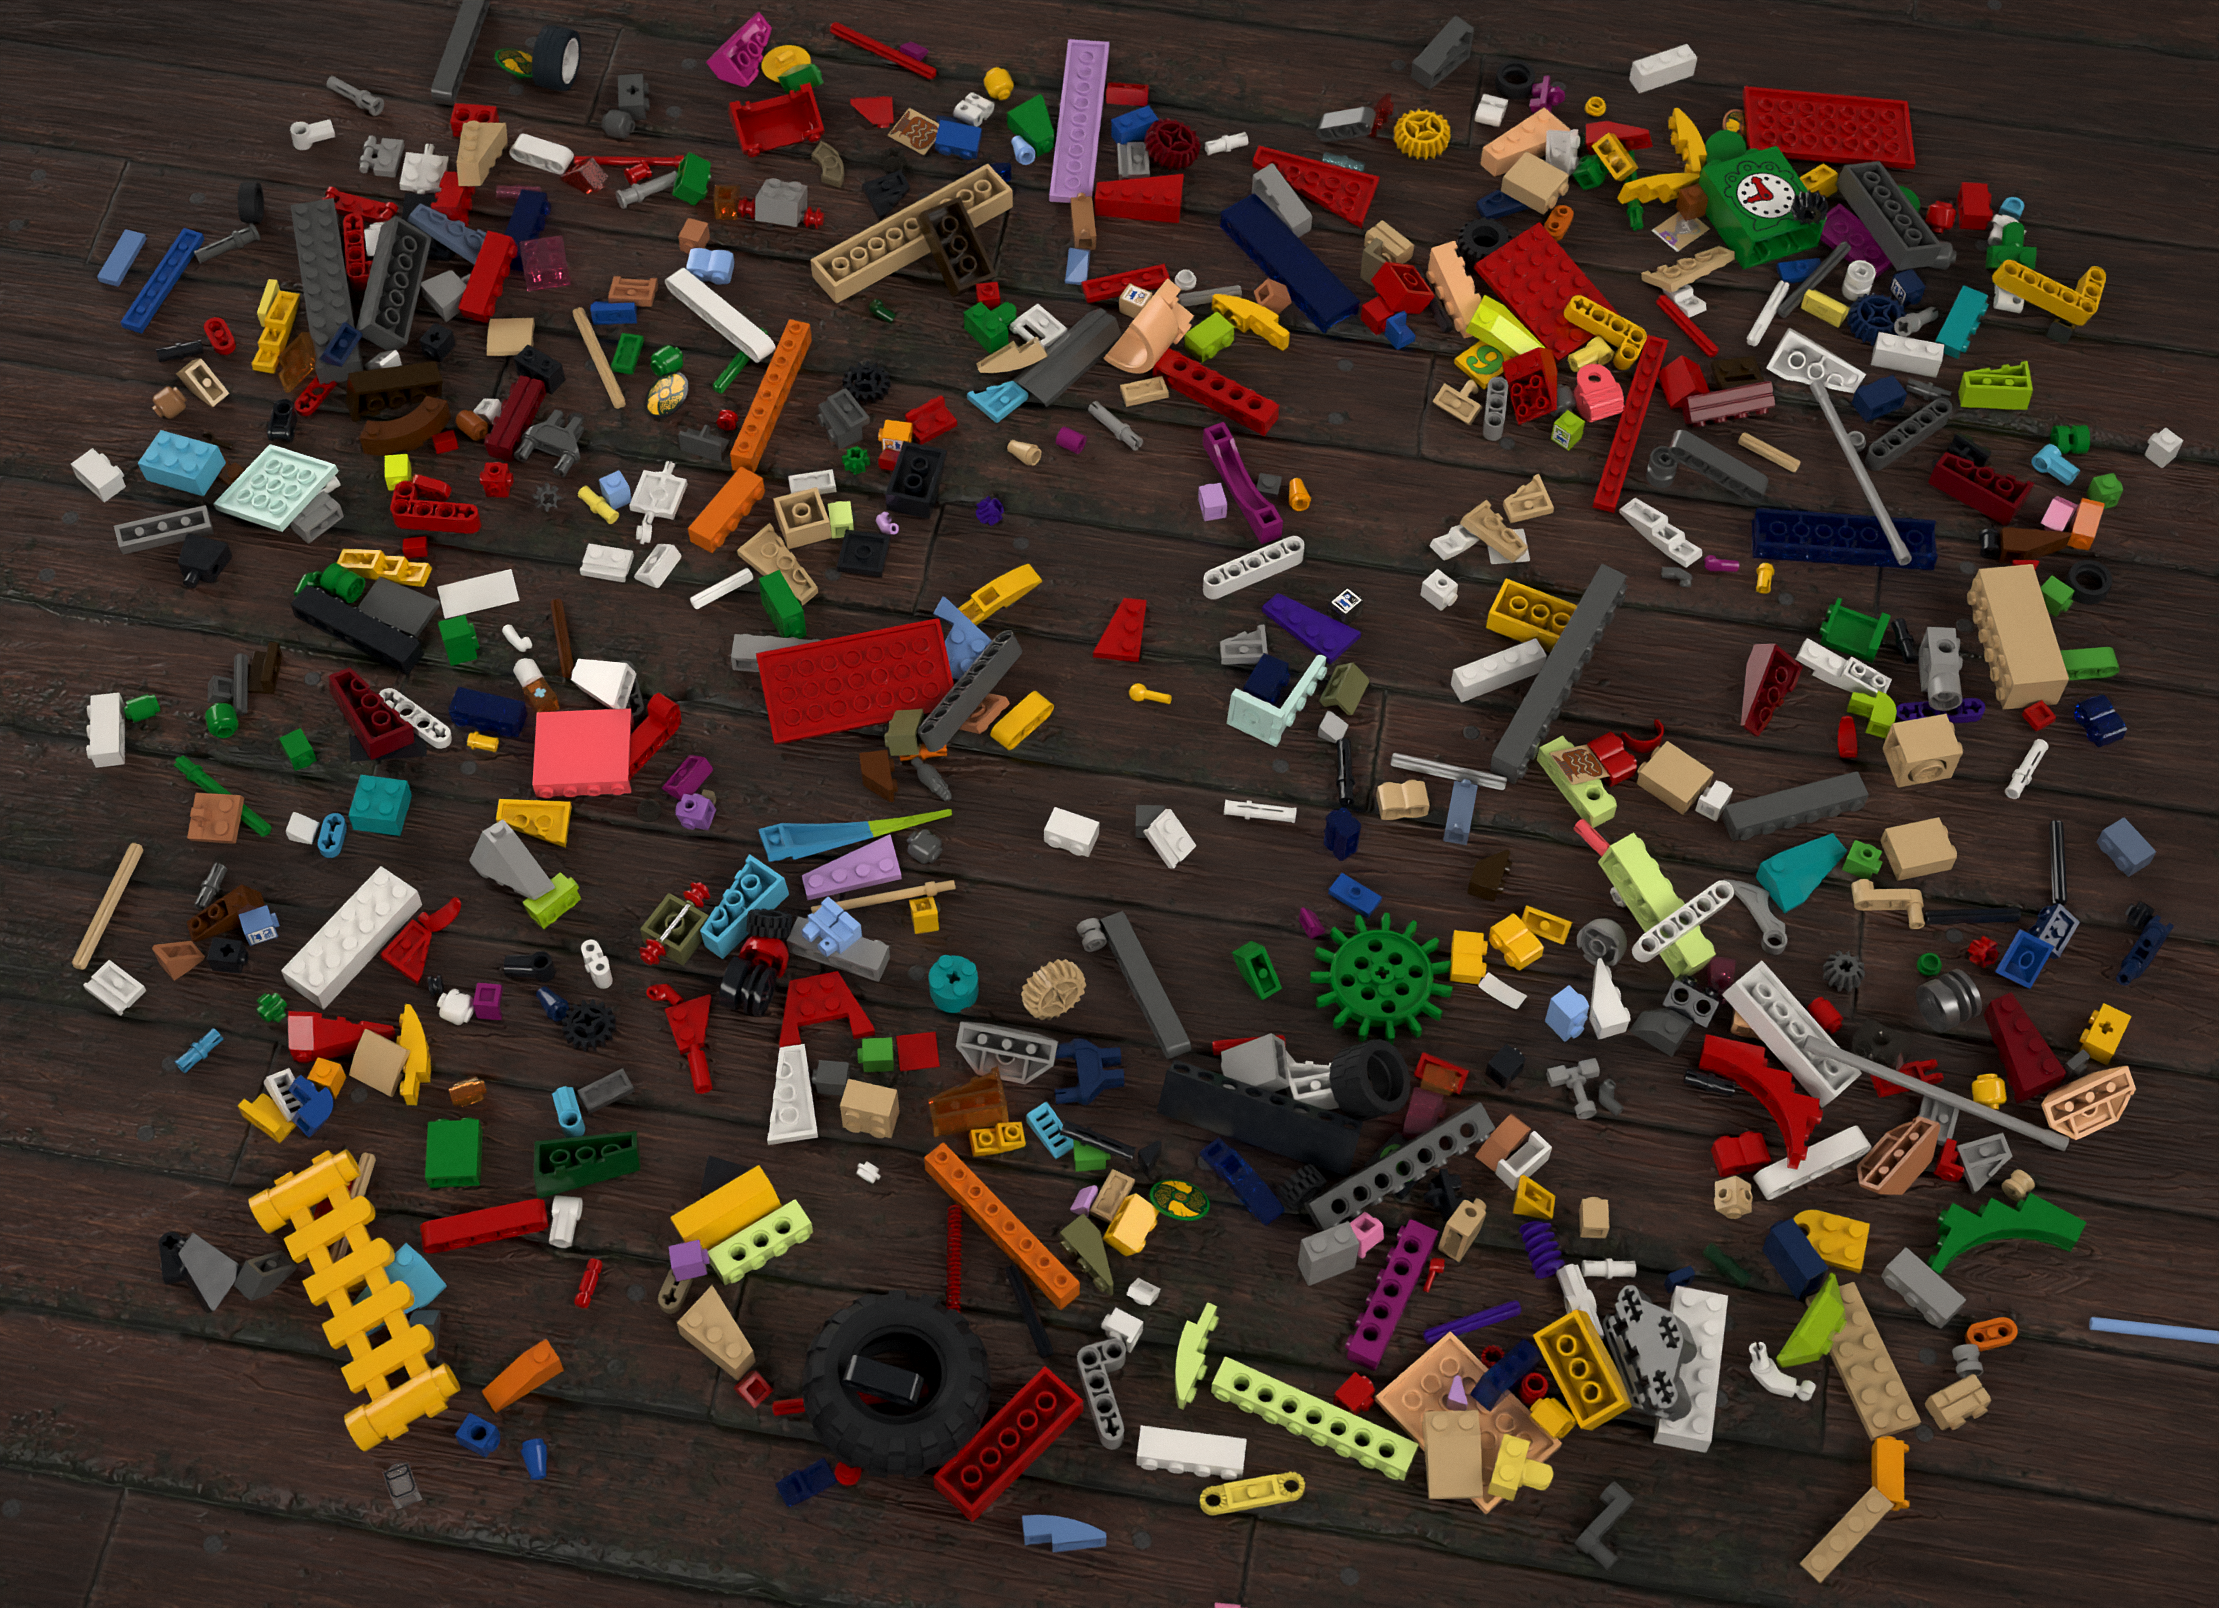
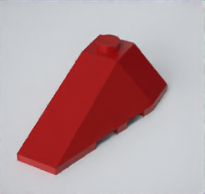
M288 1012L289 1051L293 1060L300 1063L316 1061L318 1057L330 1059L356 1052L365 1029L371 1030L392 1042H396L397 1035L394 1027L390 1025L367 1021L353 1024L346 1021L345 1017L337 1016L335 1021L322 1018V1013Z

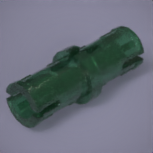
M1713 1242L1702 1253L1704 1257L1719 1268V1272L1722 1275L1726 1274L1741 1289L1752 1278L1751 1274L1735 1262L1733 1256L1729 1257Z

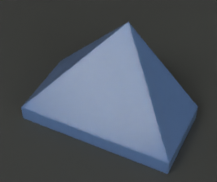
M1069 248L1065 284L1082 285V281H1087L1091 249Z

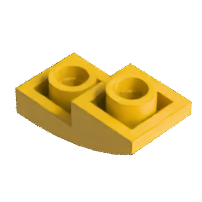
M1021 1122L997 1123L995 1128L970 1130L969 1133L973 1157L1003 1153L1025 1147L1026 1145Z

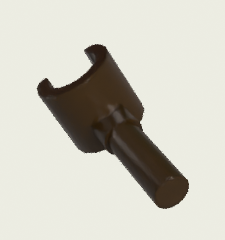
M205 432L202 435L203 438L209 440V442L201 440L202 442L232 449V444L215 439L214 434L211 432Z

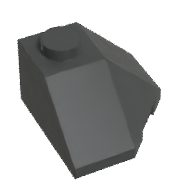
M1670 1008L1642 1011L1629 1032L1672 1057L1696 1022Z

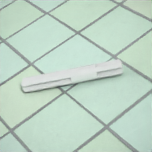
M1778 282L1747 337L1748 345L1757 346L1789 290L1787 282Z

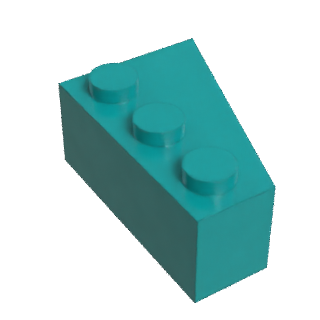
M1963 285L1935 343L1944 344V354L1958 359L1961 352L1966 353L1971 342L1968 340L1971 334L1975 335L1980 324L1978 321L1981 316L1984 317L1989 304L1986 303L1988 295Z

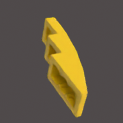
M1673 173L1640 178L1625 183L1617 199L1622 204L1636 198L1643 204L1656 198L1666 203L1678 198L1680 189L1698 184L1700 174Z
M285 291L278 292L264 320L265 329L258 341L259 350L252 362L253 370L275 373L292 330L301 298L300 294Z
M343 549L337 561L339 565L364 578L377 580L380 576L394 583L408 586L424 587L432 570L429 563L408 562L405 557L385 556L382 550Z

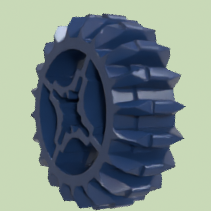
M1874 292L1869 296L1865 293L1863 297H1858L1851 304L1847 314V326L1850 327V333H1855L1856 339L1862 338L1863 343L1868 341L1872 346L1876 342L1879 332L1899 336L1894 329V324L1897 319L1905 317L1907 313L1904 312V306L1899 305L1898 300L1892 301L1891 296L1888 298L1884 297L1883 293L1877 296Z

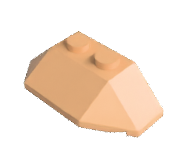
M2121 1066L2090 1073L2048 1093L2041 1105L2050 1128L2073 1140H2078L2117 1122L2136 1088L2128 1066Z

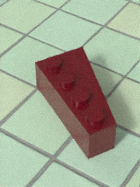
M1947 452L1935 465L1928 481L1934 487L2006 527L2027 501L2035 484L2028 480L2026 483L2015 480L2016 476L2010 474L2003 476L1994 473V469L1987 466L1981 468L1974 466L1973 461Z
M349 667L328 676L332 697L371 760L414 743L413 726L408 721L405 722L400 717V713L394 708H390L384 702V698L374 693L370 689V685Z
M2012 992L1990 1001L1984 1017L1993 1042L1997 1044L2000 1061L2004 1063L2009 1085L2013 1087L2016 1104H2020L2059 1086L2066 1071Z

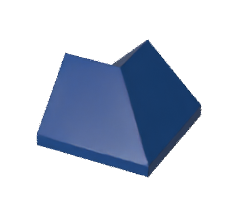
M2019 929L1995 972L2031 989L2054 946Z

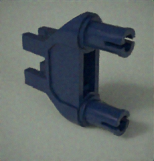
M2158 915L2150 919L2143 928V932L2121 963V971L2116 977L2120 985L2127 986L2134 978H2138L2143 974L2174 925L2169 923L2167 926H2164L2159 922L2161 917Z
M1073 1038L1071 1042L1057 1045L1055 1059L1073 1057V1060L1075 1059L1078 1084L1077 1087L1056 1088V1105L1078 1102L1081 1106L1088 1105L1104 1089L1124 1087L1123 1069L1103 1070V1067L1121 1065L1120 1047L1100 1049L1083 1038Z

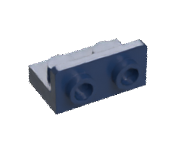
M2060 903L2044 907L2038 913L2039 918L2035 925L2027 932L2054 946L2049 955L2053 960L2061 956L2080 923Z

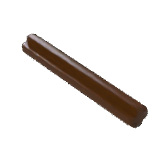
M560 598L552 599L550 605L561 671L564 678L572 677L574 665L563 601Z

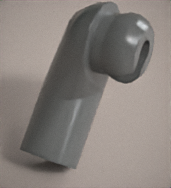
M1676 567L1661 568V578L1680 579V587L1692 586L1691 579L1693 577L1689 572Z

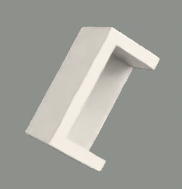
M1533 1131L1529 1136L1528 1142L1507 1161L1501 1159L1498 1162L1495 1174L1514 1191L1517 1188L1520 1175H1526L1529 1178L1549 1160L1552 1147L1537 1132Z

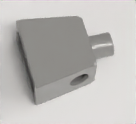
M449 270L421 282L420 288L423 298L445 322H448L460 312L458 307L471 274H467L460 279L453 271Z

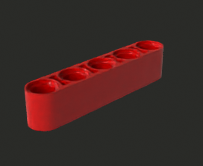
M531 1199L430 1220L420 1225L423 1251L428 1254H434L539 1232L546 1229L549 1224L545 1201L542 1199Z

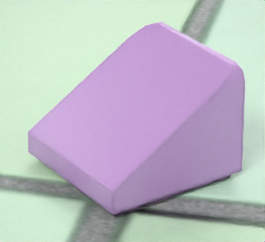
M1093 1185L1081 1189L1071 1207V1212L1077 1215L1084 1214L1088 1217L1089 1210L1098 1195L1097 1186Z
M1456 1375L1454 1376L1446 1406L1454 1411H1462L1467 1409L1468 1404L1461 1377Z

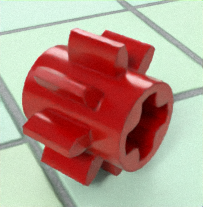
M1982 936L1981 940H1973L1969 949H1967L1971 955L1969 961L1982 968H1985L1986 964H1994L2000 954L1996 949L1998 943L1985 936Z

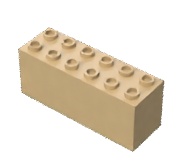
M2033 564L1979 569L1976 578L1973 579L1971 590L1967 593V601L1973 609V621L1979 629V641L1983 643L1985 649L1984 658L1986 662H1989L1990 678L1995 682L1996 698L2001 702L2002 709L2030 707L2041 700L2046 705H2057L2069 677Z

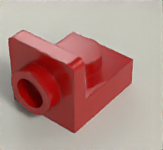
M1949 1138L1946 1139L1940 1150L1933 1174L1940 1176L1945 1181L1958 1182L1965 1168L1955 1165L1958 1152L1954 1151L1957 1141Z

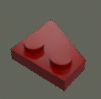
M412 919L381 953V958L419 985L432 933Z
M710 994L665 1009L680 1055L690 1052L689 1047L693 1044H699L700 1048L704 1047L705 1032L709 1021V1009L712 1004Z

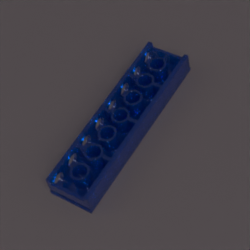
M1255 193L1220 212V227L1271 280L1287 287L1294 304L1324 334L1329 327L1352 314L1354 316L1358 314L1360 300ZM1318 315H1319L1320 318L1322 319L1323 324L1320 322V320H1319V318H1318Z
M1756 508L1754 518L1751 521L1752 558L1934 570L1938 558L1935 542L1936 520L1890 517L1912 557L1911 562L1906 565H1900L1876 516Z

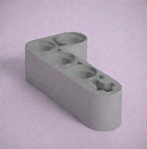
M1109 1339L1085 1346L1080 1349L1077 1355V1368L1100 1441L1107 1449L1119 1448L1124 1440V1425L1107 1376L1108 1372L1122 1368L1126 1361V1347L1118 1339ZM1116 1351L1120 1353V1356L1111 1358L1108 1356V1353ZM1091 1358L1095 1360V1363L1086 1365L1082 1361ZM1093 1382H1100L1103 1384V1387L1094 1389L1090 1385ZM1108 1406L1111 1410L1108 1413H1101L1098 1411V1408ZM1111 1423L1112 1431L1116 1436L1108 1433V1424Z

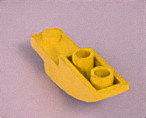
M1674 108L1672 117H1669L1668 127L1672 129L1671 145H1675L1676 154H1682V160L1686 161L1684 173L1700 174L1707 157L1704 142L1697 128L1686 114L1679 108Z
M1214 294L1212 296V311L1214 313L1218 312L1235 328H1238L1243 333L1251 328L1255 334L1261 335L1271 345L1278 347L1282 351L1289 346L1290 332L1278 324L1279 316L1271 310L1235 296Z
M1028 563L1007 572L983 586L971 595L972 599L958 609L977 626L1003 606L1005 608L1010 606L1043 581Z
M405 1004L404 1013H401L399 1018V1026L402 1028L401 1036H397L396 1044L411 1052L403 1066V1072L406 1074L405 1081L400 1083V1095L404 1096L407 1105H417L420 1083H430L431 1058L426 1036L418 1016L410 1004Z

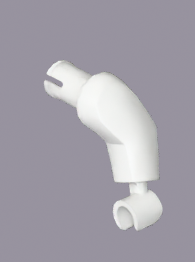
M1756 1342L1750 1345L1749 1351L1753 1359L1750 1369L1759 1383L1769 1392L1787 1397H1793L1794 1393H1797V1396L1803 1401H1807L1812 1397L1816 1388L1813 1382L1805 1380L1801 1386H1797V1379L1781 1373L1774 1361L1768 1358L1764 1343L1759 1342L1760 1350H1758Z

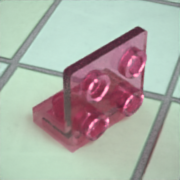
M561 235L520 242L528 291L571 285L564 242Z

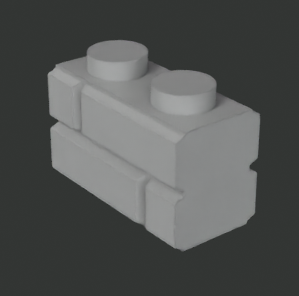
M322 491L311 500L290 525L292 530L309 544L341 520L344 515L339 503L325 491Z

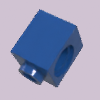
M470 1412L455 1434L460 1445L485 1458L490 1451L493 1452L500 1442V1433L497 1426ZM478 1433H486L483 1439L474 1440Z

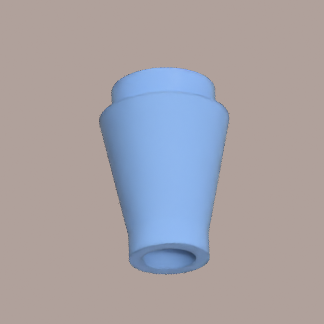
M1015 136L1011 143L1017 162L1023 165L1032 163L1035 159V149L1022 136Z

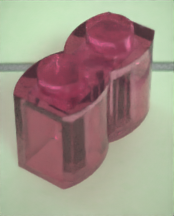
M1418 1087L1414 1088L1402 1132L1403 1137L1407 1140H1412L1437 1125L1438 1117H1444L1447 1103L1443 1102L1444 1094Z

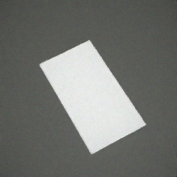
M511 569L437 587L445 619L519 601Z

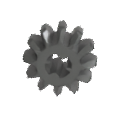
M1839 950L1835 955H1829L1826 960L1827 962L1824 963L1822 968L1824 971L1823 980H1829V987L1837 986L1838 992L1842 988L1848 993L1853 987L1857 989L1865 977V972L1863 971L1864 963L1858 962L1859 955L1855 957L1850 956V951L1843 955Z

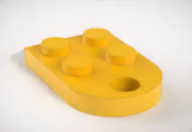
M1806 1210L1794 1217L1796 1224L1807 1230V1239L1826 1265L1856 1273L1861 1272L1870 1227L1869 1223L1819 1210Z

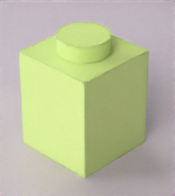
M850 501L828 503L832 539L843 538L846 529L854 530Z

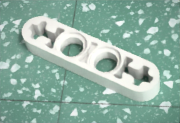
M393 688L384 689L379 693L384 698V702L400 713L403 709H411L413 711L407 716L400 714V717L413 726L415 734L436 748L442 749L450 745L452 741L450 729ZM421 721H428L430 723L425 728L417 726ZM436 734L439 735V736L445 735V737H444V738H442V737L436 738Z

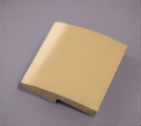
M534 318L490 319L487 356L518 355L527 344L533 347Z
M365 1029L357 1046L349 1075L393 1097L404 1075L400 1072L411 1051L371 1030Z

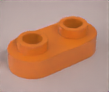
M1565 205L1556 206L1544 224V228L1556 241L1564 237L1571 225L1573 210Z
M2000 1317L1972 1324L1965 1334L1966 1344L1977 1345L1979 1351H1985L2011 1344L2017 1336L2018 1329L2016 1324L2009 1318ZM1998 1331H2004L2006 1336H2001ZM1974 1336L1980 1337L1982 1342H1977Z

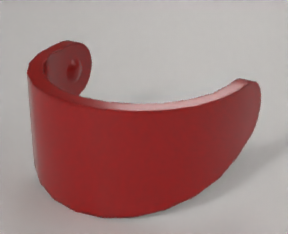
M1851 716L1842 717L1838 727L1837 743L1838 753L1841 758L1858 757L1856 729L1853 717Z
M1658 719L1654 720L1659 736L1652 740L1639 741L1631 738L1625 731L1621 732V738L1631 750L1639 753H1648L1660 745L1664 726Z
M454 897L443 908L429 916L425 912L421 913L418 920L430 932L440 931L451 924L457 917L461 909V902L457 897Z

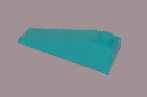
M1831 833L1780 852L1762 862L1756 879L1766 891L1770 892L1769 895L1785 914L1807 900L1812 891L1819 886L1824 877L1831 872L1847 853V849Z

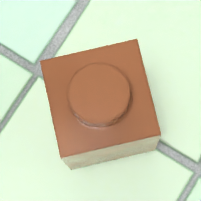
M688 218L678 236L680 251L690 254V250L693 248L704 249L710 238L708 223Z
M1269 278L1254 291L1257 303L1277 315L1292 303L1287 287Z

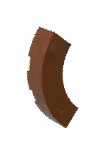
M426 396L414 411L401 418L380 422L368 420L359 437L364 454L386 456L392 455V452L402 450L409 452L423 446L424 441L431 438L432 435L439 434L448 424L451 414L447 401Z

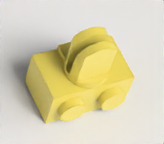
M1504 1433L1487 1493L1513 1501L1517 1488L1522 1485L1545 1490L1549 1487L1553 1478L1552 1467L1548 1464L1526 1458L1530 1441Z

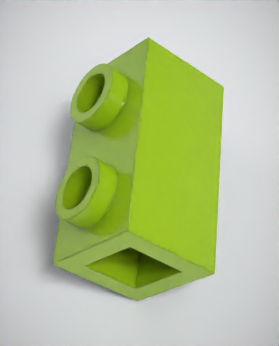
M561 872L550 879L555 886L553 890L536 900L527 898L523 901L529 916L543 929L555 922L558 917L581 900L577 891L579 889L578 884L571 877L567 879Z

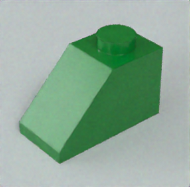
M1251 941L1232 952L1240 974L1260 1000L1282 989L1264 946Z

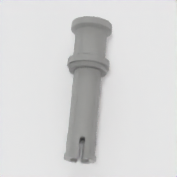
M331 76L327 80V88L351 99L357 107L369 110L370 114L374 116L382 112L384 108L383 99L373 97L366 90L360 91L335 76Z
M673 171L639 185L635 183L631 188L615 191L620 207L622 209L627 208L628 204L636 201L642 202L644 197L674 186L677 173Z
M1928 307L1917 314L1909 313L1905 317L1896 320L1894 329L1899 336H1908L1918 331L1922 325L1937 319L1938 311L1932 312L1936 308Z

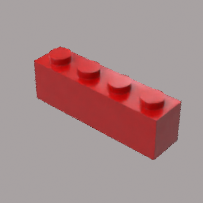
M487 231L458 307L464 317L488 323L490 317L494 315L495 303L502 294L504 279L509 276L512 258H515L517 255V244L511 236Z

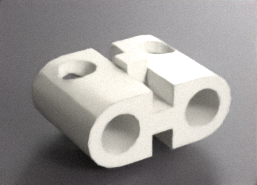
M971 92L965 97V101L962 100L955 107L953 116L971 126L978 127L982 123V119L986 120L991 115L994 103Z
M1483 94L1475 115V121L1499 127L1506 112L1508 100Z
M1995 285L1994 308L2021 313L2024 299Z
M585 941L581 946L585 968L588 973L590 972L598 988H608L613 982L609 960L606 956H603L602 949L597 941Z

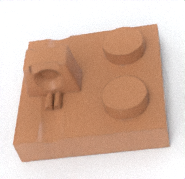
M988 693L959 730L978 734L984 732L988 725L1010 704L1005 696Z
M196 793L194 805L190 813L191 820L187 839L199 842L236 844L244 797L241 795Z

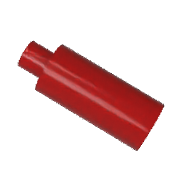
M693 1044L689 1047L690 1053L687 1055L695 1093L704 1094L712 1090L705 1052L700 1050L699 1044Z

